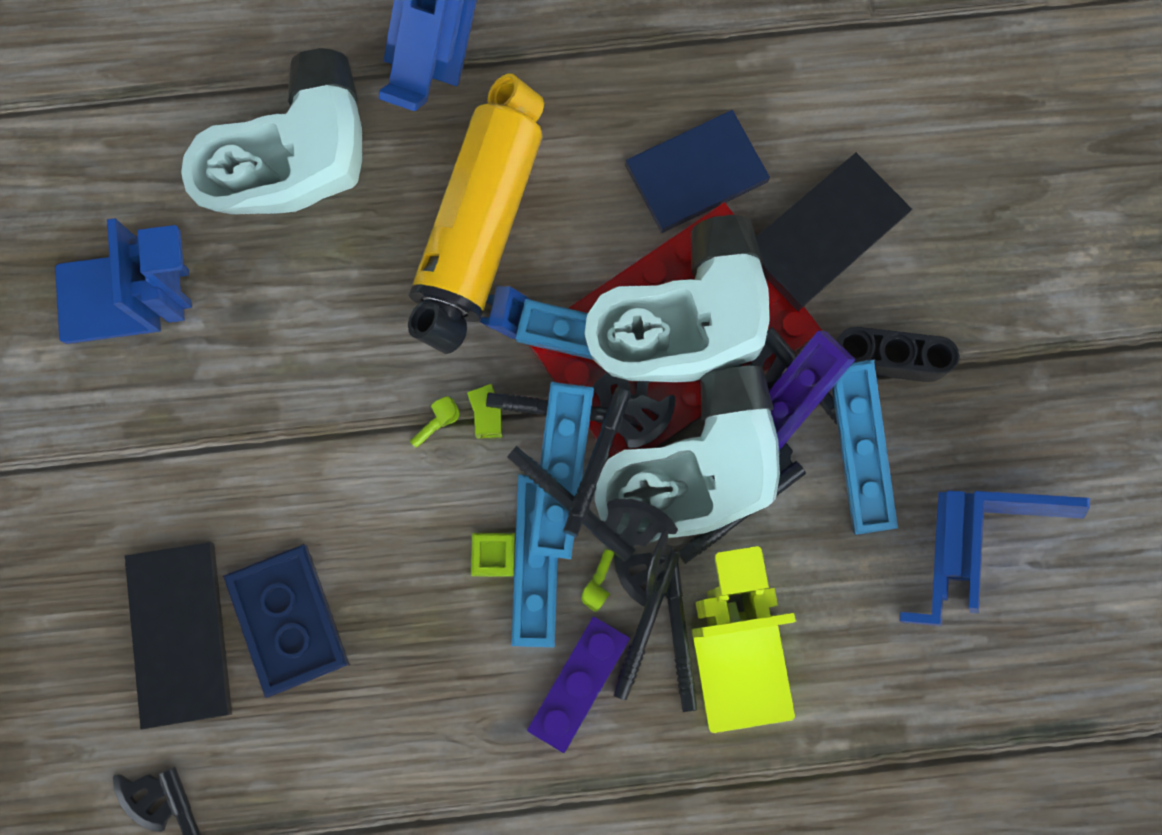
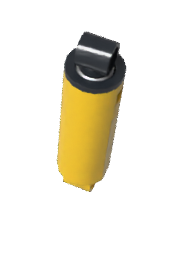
M512 73L502 75L495 81L488 93V104L476 107L472 114L408 295L411 300L418 304L409 317L408 332L412 337L444 354L452 353L461 346L466 337L467 322H478L481 319L543 137L541 128L536 122L543 112L544 100L537 92Z

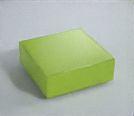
M472 533L471 576L514 577L515 533Z

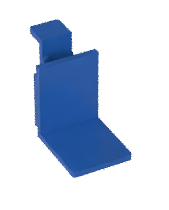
M394 0L383 61L392 64L389 84L379 91L378 98L380 100L416 111L428 101L432 78L456 87L459 85L477 0Z
M116 218L107 219L109 257L57 264L55 266L59 340L65 344L161 332L160 316L168 323L185 321L184 309L192 308V302L181 291L180 277L189 276V269L183 264L181 230L176 225L137 230L138 235L135 236Z
M963 491L938 492L932 615L900 612L899 621L910 624L942 626L943 600L948 601L949 581L970 582L969 610L970 613L979 614L984 512L1083 519L1090 508V498L975 491V493Z

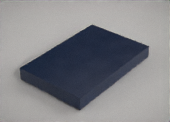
M733 110L639 153L625 162L630 176L661 233L708 212L724 202L726 203L768 183L770 179L768 172Z
M300 545L223 576L265 698L272 697L350 665L307 545Z

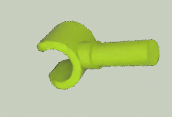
M445 396L431 405L436 418L431 420L410 440L415 448H418L436 430L458 420L460 415L459 409L452 398Z
M607 549L603 552L596 573L581 595L582 602L594 612L601 608L610 595L608 591L600 586L605 579L614 556V552Z

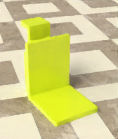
M759 546L719 552L715 555L719 587L706 591L707 599L695 602L698 619L707 618L708 626L691 629L708 729L712 733L793 720L795 713L778 625L796 622L794 613L770 615L769 607L778 606L775 588L766 589L769 586L763 553ZM742 594L745 612H738L736 602L727 603L726 600H729V596Z

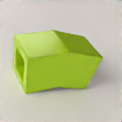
M492 384L467 392L474 411L476 438H503L502 410L486 407L488 392L495 393Z

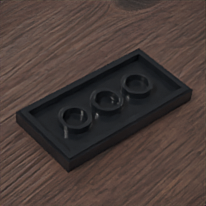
M855 152L756 236L763 260L761 267L764 276L797 311H800L912 211V208Z
M207 542L125 555L140 729L232 715L214 543Z

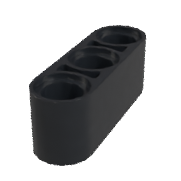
M850 327L844 330L836 339L842 347L844 342L854 343L858 347L860 358H855L854 362L874 360L876 376L935 382L951 372L957 366L960 358L959 349L956 344L949 338L942 336ZM885 347L895 348L901 355V363L891 362L885 355ZM927 352H934L940 356L942 368L934 367L929 363Z

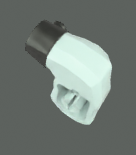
M325 48L298 53L292 57L290 62L288 88L290 108L286 114L262 116L248 122L213 125L197 134L183 156L181 169L185 191L197 205L227 214L296 212L323 198L353 188L358 183L362 165V126L356 104L358 97L348 57L341 52Z
M739 215L717 216L701 221L693 227L691 231V273L695 280H678L657 286H618L600 295L587 315L585 338L593 360L611 376L629 381L657 382L696 381L708 372L728 369L755 360L765 345L769 325V292L761 267L763 260L751 220Z
M742 366L708 372L700 378L701 420H705L701 437L680 440L662 448L623 450L609 458L602 469L595 491L594 501L600 519L606 521L608 516L607 503L615 499L644 501L659 508L672 519L678 528L676 534H668V538L704 534L771 505L776 499L780 478L779 442L770 411L774 408L762 366ZM623 514L616 530L617 533L621 534L627 528L630 514ZM643 517L637 530L644 532L651 519ZM657 533L650 542L658 541L661 533Z

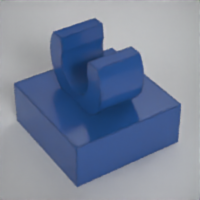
M496 286L495 295H489L486 301L487 304L492 306L490 317H481L480 322L511 339H515L525 299H531L510 286Z

